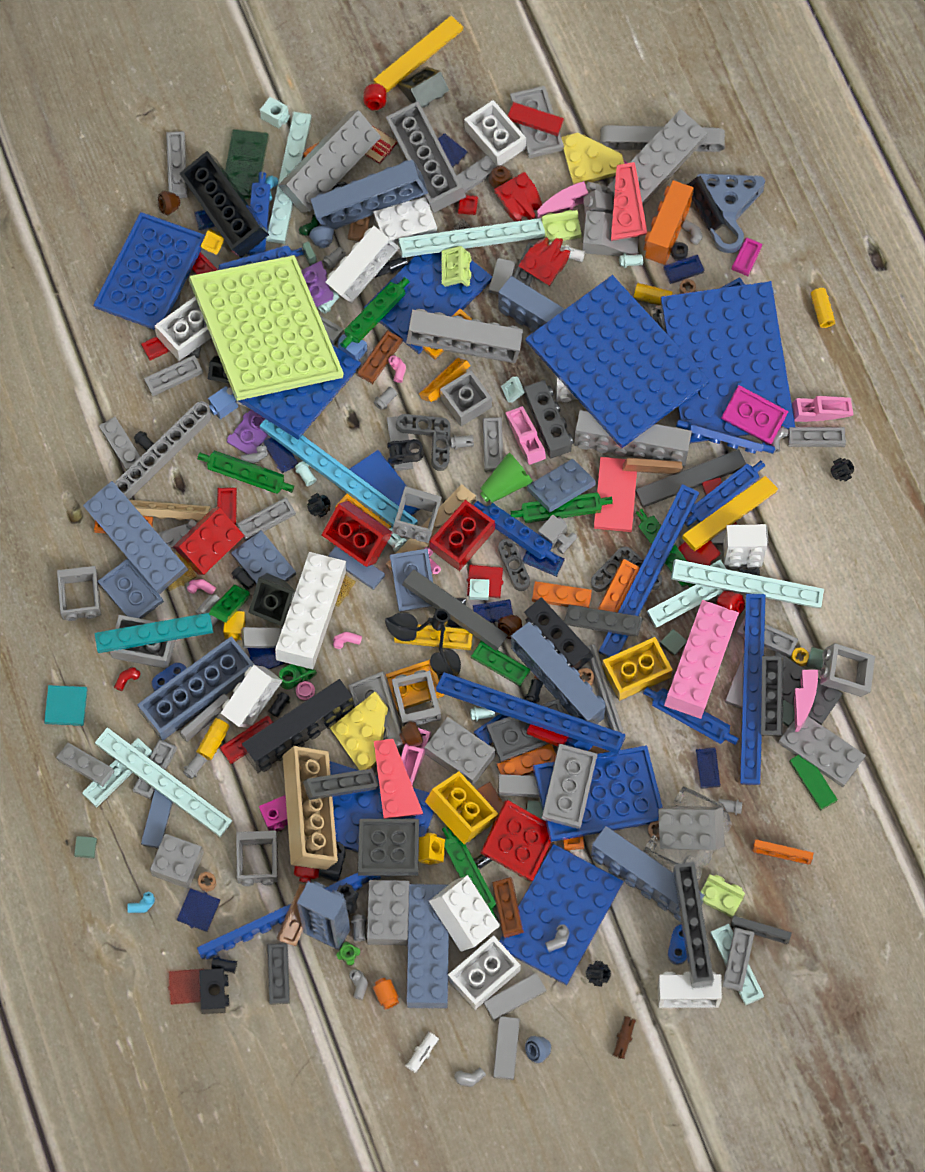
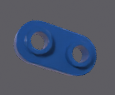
M174 663L156 675L152 680L154 691L163 686L158 684L159 681L163 680L165 681L164 684H166L178 675L174 673L175 670L179 669L182 672L187 669L186 666L182 663Z
M682 924L674 928L668 950V959L676 965L683 964L687 960L684 937L679 935V932L683 931ZM680 950L682 955L677 956L674 952Z

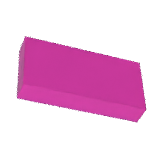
M746 237L731 270L749 276L763 244Z

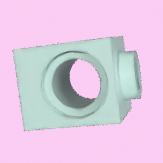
M269 97L260 109L261 119L278 129L282 124H286L289 119L288 106L272 97Z

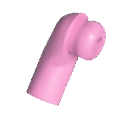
M392 355L388 362L395 371L393 380L397 383H402L406 365L399 357Z
M425 547L424 549H428L431 572L438 574L441 568L430 558L433 551Z
M204 579L191 580L187 586V591L192 594L202 589L212 595L216 590L215 586Z
M350 632L341 633L334 637L333 646L341 649L343 643L346 642L359 645L362 636Z

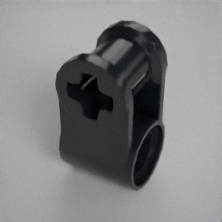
M417 439L387 443L390 454L388 462L390 464L398 465L418 462L424 457L423 445ZM412 449H419L416 453L410 452Z
M336 842L337 849L340 850V853H337L338 861L327 870L320 869L319 877L335 882L339 881L346 856L344 845L340 842Z

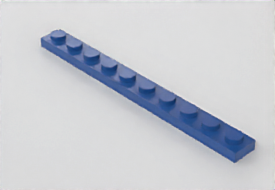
M683 484L681 485L618 613L639 616L699 496L698 491ZM608 632L599 649V653L606 657L620 653L628 635Z
M746 594L740 783L743 785H760L762 656H764L766 594Z
M445 672L436 687V692L617 754L625 740L624 733Z
M355 873L325 887V889L330 892L333 890L337 891L339 885L348 883L356 891L363 887L362 884L369 882V880H379L381 876H358V873ZM291 904L197 947L201 959H211L217 955V952L223 949L225 951L230 950L240 941L247 942L253 939V935L261 932L263 934L270 931L272 926L282 925Z

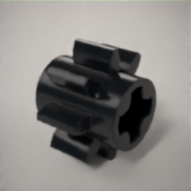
M838 458L833 461L834 465L831 467V474L836 480H843L845 482L852 478L851 474L854 472V465L850 460Z
M316 493L308 500L307 508L310 514L314 516L319 515L321 518L330 511L331 502L327 496H320L319 493Z
M594 961V964H589L587 967L586 977L589 983L602 987L603 983H608L611 971L608 964H603V961Z

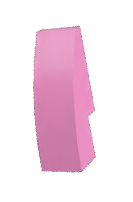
M585 182L574 184L552 196L537 210V219L541 218L542 220V216L548 213L557 214L563 213L566 210L573 211V206L584 204L583 197L588 194Z
M816 396L814 399L796 398L792 402L795 422L825 421L853 416L851 398Z
M523 406L506 412L510 427L528 465L546 459L545 449Z
M802 670L800 675L801 688H795L793 694L795 732L801 730L811 711L817 690L818 670Z
M420 728L418 729L423 739L420 746H408L406 743L401 755L412 786L425 755V746L430 741L432 735L430 731Z

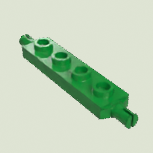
M403 277L398 284L390 282L344 329L346 338L340 343L342 348L346 349L351 342L359 343L406 295L403 289L409 284V280L406 277Z
M215 450L210 456L201 452L198 454L197 460L206 462L208 470L276 494L282 489L291 493L294 490L295 486L285 483L284 475Z
M597 492L578 495L552 512H549L538 501L523 503L521 510L510 512L511 517H523L525 523L546 521L552 515L557 518H567L601 513L602 505L613 504L612 496L601 498Z
M640 509L636 512V515L642 521L638 527L652 545L661 524L654 515L647 517L643 509ZM675 544L665 562L671 573L675 559L687 561ZM678 581L681 587L689 586V588H691L694 585H696L692 583Z
M448 826L442 828L447 838L444 849L459 878L469 876L497 920L492 910L496 906V902L466 844H463L456 835H453Z

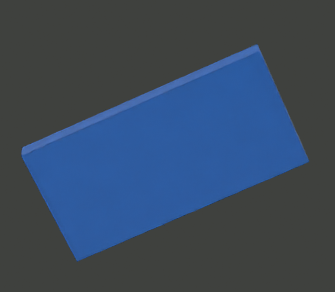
M379 450L349 469L396 505H400L406 484ZM405 505L403 510L412 516L420 509Z

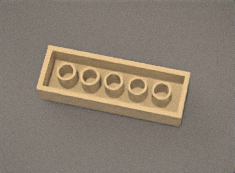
M293 746L283 755L291 865L327 870L338 861L333 798L326 797L309 800L303 782L309 778L330 775L329 751Z

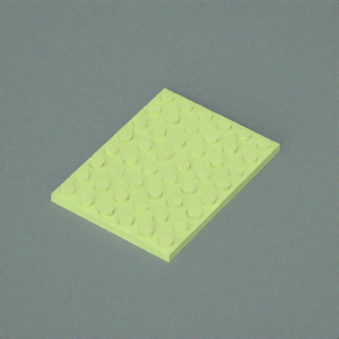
M295 255L190 276L189 282L236 401L343 378V370Z

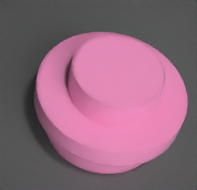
M303 681L297 685L296 695L299 699L306 701L315 695V687L312 683Z

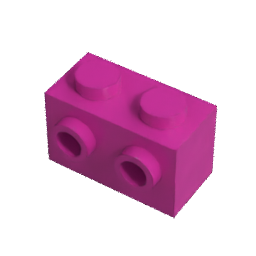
M286 795L259 806L268 831L279 832L285 828L284 826L288 825Z

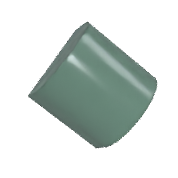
M812 647L807 667L821 670L823 667L824 659L822 654L824 650Z

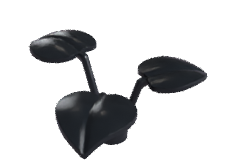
M456 598L464 605H466L465 598ZM436 609L433 618H428L420 627H417L418 622L416 618L409 613H397L385 619L388 631L396 639L405 642L413 641L417 636L416 631H421L428 624H431L433 629L440 630L439 652L432 654L430 666L439 675H443L444 672L456 677L459 675L461 661L458 654L452 649H447L443 652L446 625L460 627V625L450 619L448 611Z

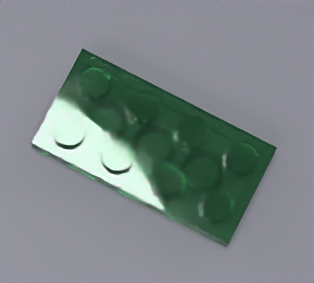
M233 129L225 172L245 199H251L252 183H257L259 172H263L269 134Z

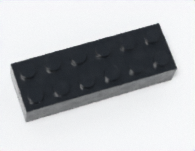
M209 151L203 153L179 173L231 250L242 258L269 236V233L219 161Z
M338 679L243 742L242 747L245 757L257 773L269 770L273 763L282 761L283 755L293 746L303 747L306 741L317 738L321 731L326 728L330 729L339 719L354 709L353 696L343 682Z

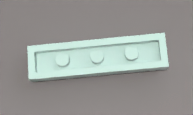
M696 584L646 612L654 627L657 628L700 605L702 600L707 601L721 594L723 590Z
M139 738L131 744L146 757L152 754V750ZM117 760L110 765L115 772L103 787L92 782L82 792L83 796L96 808L133 773Z
M729 924L710 932L726 966L733 938V931ZM749 964L742 992L738 991L745 1006L764 997Z

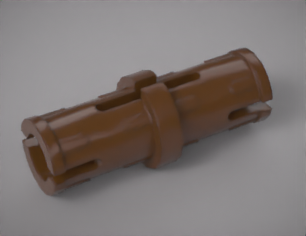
M624 1016L620 1033H617L616 1036L618 1040L612 1056L625 1059L629 1042H632L633 1039L631 1035L637 1021L636 1019Z

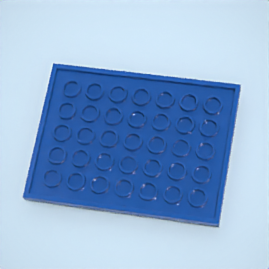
M613 275L526 337L527 344L621 449L709 384V379Z
M772 281L662 296L660 298L666 334L709 379V384L678 406L681 421L691 422L693 425L737 437L750 435L721 419L738 385L789 411L781 426L787 429L790 427L795 428ZM691 436L690 443L709 441V437L702 436V439Z

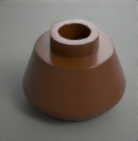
M505 166L495 167L488 176L489 184L493 188H497L513 179L512 173Z
M161 191L158 195V207L164 215L172 214L180 206V198L175 193Z
M510 614L498 620V628L508 635L507 639H511V635L523 627L522 620L517 615Z
M408 721L401 728L402 733H399L403 744L420 746L423 742L420 731L415 721Z

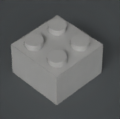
M471 370L440 389V399L460 426L465 425L492 408V397Z
M164 834L150 868L152 876L190 889L204 854L202 846Z

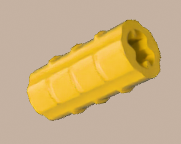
M637 283L633 298L642 302L661 305L660 298L673 295V291Z
M826 288L814 289L810 292L819 326L820 328L831 327L835 324V319Z
M215 718L196 753L211 761L230 728L229 724Z

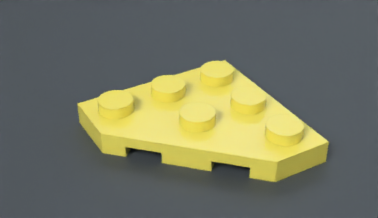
M580 133L561 137L573 185L583 181L587 184V182H595L616 176L617 165L624 164L621 153Z
M377 692L372 693L330 727L359 770L371 769L377 764L374 741L383 740L384 721L385 715L387 716L388 707Z

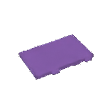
M322 261L301 270L316 307L333 300L334 294L326 283L327 271L326 269L324 270Z
M250 409L248 413H245L244 419L233 434H230L227 438L228 444L245 454L257 453V446H261L268 434L260 429V424L265 418Z

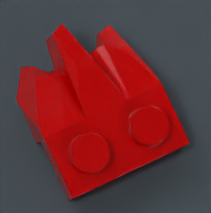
M525 172L494 189V193L504 205V210L513 221H522V217H526L528 220L536 219L534 210H538L542 206V201L536 186Z
M546 237L539 240L528 250L519 267L548 286H551L559 271L561 272L568 262L571 251L560 250L563 239L556 238L549 244V239Z

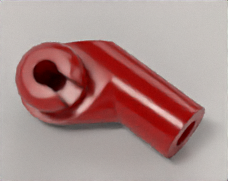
M130 667L121 672L114 688L123 691L127 680L131 678L137 680L140 677V671Z

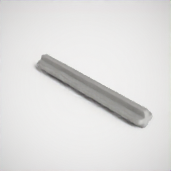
M594 644L587 647L594 656L589 661L601 698L606 704L605 711L611 729L623 733L621 721L597 648Z

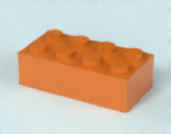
M674 180L671 186L666 187L664 201H660L657 210L658 215L654 216L651 223V232H647L644 240L646 242L643 249L646 251L645 258L666 265L672 247L677 240L691 207L694 187Z

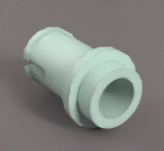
M624 253L620 255V267L642 266V254L626 255Z
M331 290L334 294L333 300L317 307L324 314L331 311V307L340 297L334 290Z
M302 461L295 466V472L300 474L306 486H310L317 479L308 468L309 465Z
M473 706V709H470L471 720L478 722V719L494 718L495 712L483 707L476 708V706Z

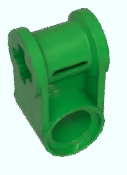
M290 664L279 672V678L283 680L280 686L286 690L293 689L299 683L312 679L317 672L315 669ZM285 676H291L293 679L290 681H285L283 678Z

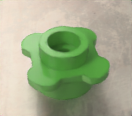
M344 942L340 952H337V958L346 961L347 965H353L355 963L354 959L360 954V949L354 947L349 942Z

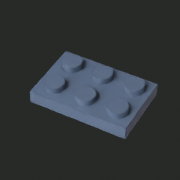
M571 459L527 485V491L543 507L552 512L596 484L595 479L574 459Z
M262 530L231 552L233 558L245 569V572L256 582V585L258 578L266 573L281 578L286 582L296 575V571Z
M428 549L390 554L399 612L433 607L402 585L413 569L433 582Z
M128 558L98 580V584L125 616L142 619L164 602L162 597Z

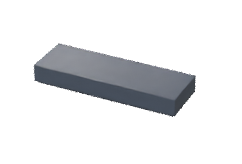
M337 546L328 555V557L346 561V571L372 590L385 577V573L375 566L365 567Z
M156 789L141 845L159 849L166 831L173 802Z

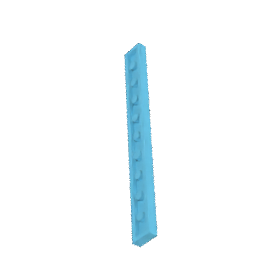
M267 419L260 424L262 431L390 526H394L399 509L398 505L302 435L299 439H296ZM403 510L400 521L417 525L418 520Z

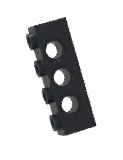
M542 597L524 611L527 617L525 621L527 623L530 622L533 626H538L542 632L541 635L545 640L549 639L553 643L554 650L558 654L562 653L565 656L570 667H574L578 671L594 657L591 650ZM549 619L548 624L541 625L542 620ZM557 632L562 633V635H561L560 638H558V639H554V638H553V636H554L555 633H557ZM568 646H574L573 651L565 652Z

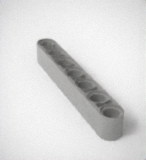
M603 126L600 129V144L613 150H642L663 127ZM703 128L708 132L707 138L696 151H723L725 149V131L721 128Z
M203 401L197 402L116 480L115 485L119 489L128 488L125 492H122L128 500L209 423L212 417L209 405ZM201 411H206L203 415L198 414ZM187 424H193L192 427H185ZM176 436L180 437L178 440H172ZM162 449L167 450L165 453H159ZM148 462H153V463H154V464L151 465V466H146V464H147ZM141 475L138 479H133V476Z

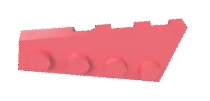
M635 162L617 165L611 241L647 234Z
M394 739L374 741L384 819L423 815Z

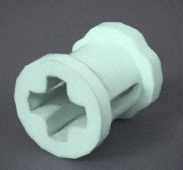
M393 533L387 543L393 547V551L396 553L407 540Z

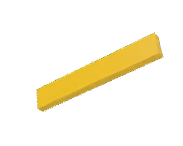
M450 16L374 78L373 83L384 86L386 91L389 92L463 31V26Z
M765 475L683 534L682 539L696 551L725 530L727 525H732L775 494L778 488Z

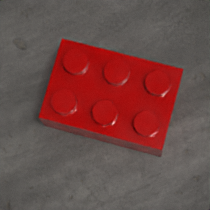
M465 499L429 541L430 549L460 572L495 531V521Z
M345 501L337 505L321 536L365 567L376 564L393 533L354 504Z
M220 507L212 508L173 548L198 575H205L245 535Z

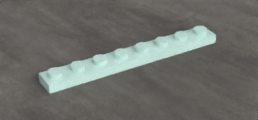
M293 113L278 185L303 160V153L305 152L312 119L311 114ZM279 186L276 191L267 242L285 244L293 202Z
M539 218L399 238L398 244L403 258L442 252V250L459 246L466 249L545 237V230L542 220Z
M677 559L674 560L671 575L672 580L743 594H766L768 599L818 609L822 606L824 593L822 588Z
M106 728L95 742V745L217 836L221 837L231 825V819L109 728Z

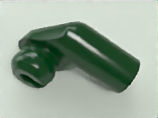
M315 214L312 215L311 223L299 227L300 235L309 236L311 230L320 225Z

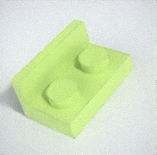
M566 210L563 213L557 214L548 213L542 216L545 230L544 238L547 237L549 242H553L556 238L566 241L582 237L577 210Z
M462 246L442 250V284L445 287L462 283L466 287L470 286L471 255Z
M709 874L701 890V893L705 895L703 903L731 918L735 915L745 895L743 889L738 885H730L721 876H713Z

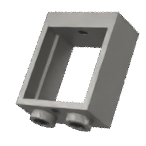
M405 486L392 533L429 543L442 497ZM409 505L432 512L428 529L400 521L404 506Z
M96 566L57 570L60 613L63 620L75 621L78 618L93 619L100 616L101 605ZM92 581L95 606L67 610L65 584Z
M836 643L824 649L822 654L824 659L823 667L820 671L821 685L859 697L871 692L875 656ZM837 655L859 661L856 683L835 677Z
M419 670L413 675L406 676L403 674L392 679L402 726L408 721H415L418 726L441 720V713L430 671ZM427 681L433 708L405 714L399 687Z
M236 832L238 884L243 886H252L254 883L273 885L274 882H278L277 832ZM272 844V874L243 875V845Z

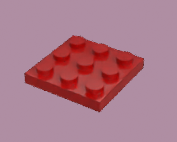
M506 800L480 853L526 880L533 881L551 844L546 822L511 801Z

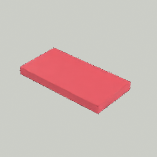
M600 457L597 492L601 498L612 496L613 504L602 505L601 513H595L594 529L632 532L637 472L623 471V463L626 459Z

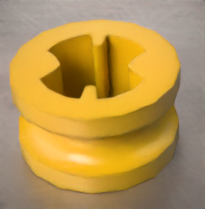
M801 647L794 649L791 661L801 667L807 664L809 659L808 651ZM797 654L804 655L803 661L796 659Z

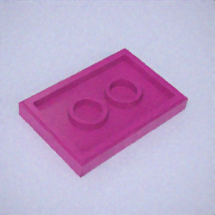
M738 385L721 419L771 445L789 411Z

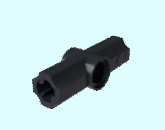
M348 883L339 885L337 892L344 896L348 916L355 914L357 910L356 900L359 893L353 890V886Z

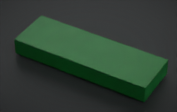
M233 585L211 608L209 615L226 623L249 599L251 593L237 585Z
M480 641L471 655V659L521 687L530 673L528 667L498 650L495 651L483 641Z
M799 755L790 759V764L820 811L838 801L817 767Z

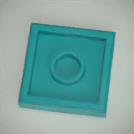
M48 685L45 724L84 726L87 687Z

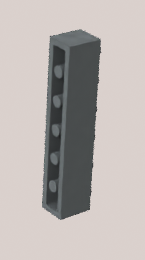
M695 862L674 864L673 874L692 989L712 986L714 977Z

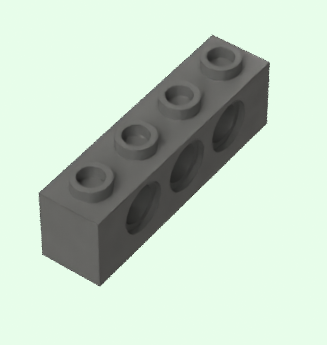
M545 380L525 386L524 397L550 459L571 452L574 441L570 433L567 434L565 429L567 424L564 417H560V407L558 402H554L552 398L554 394L551 386H547ZM539 401H546L547 403L544 404V405H542V404H539L538 402H539ZM546 417H552V418H554V419L551 420V421H548V420H546L545 418H546ZM559 433L560 436L554 437L552 434Z
M762 656L761 735L783 736L784 658L782 656Z

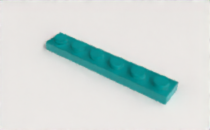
M204 613L94 634L97 652L104 653L213 633L211 615Z

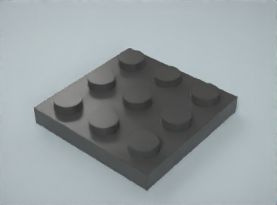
M359 819L358 876H418L419 819Z

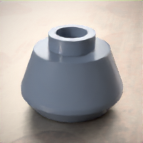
M318 226L311 230L309 237L315 246L327 248L333 241L334 230L330 226Z
M531 1036L525 1044L526 1055L531 1061L542 1063L551 1053V1044L544 1037Z

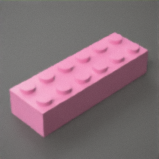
M702 600L664 706L700 719L702 718L739 612Z

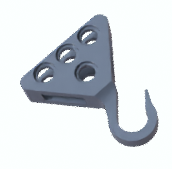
M698 174L697 176L702 177L726 222L725 225L738 239L733 244H726L713 229H710V235L714 240L715 246L724 253H734L741 248L744 239V233L736 220L763 193L765 179L762 176ZM732 179V180H734L735 182H730V181H726V180Z

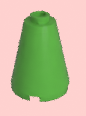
M509 452L481 486L482 492L480 495L486 502L490 500L493 503L531 484L533 480Z

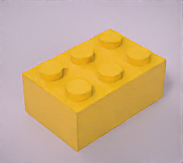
M656 637L604 659L602 663L603 671L619 701L645 690L646 687H652L671 678L673 671Z
M460 771L434 787L425 800L427 805L463 844H466L489 828L498 816L496 810Z

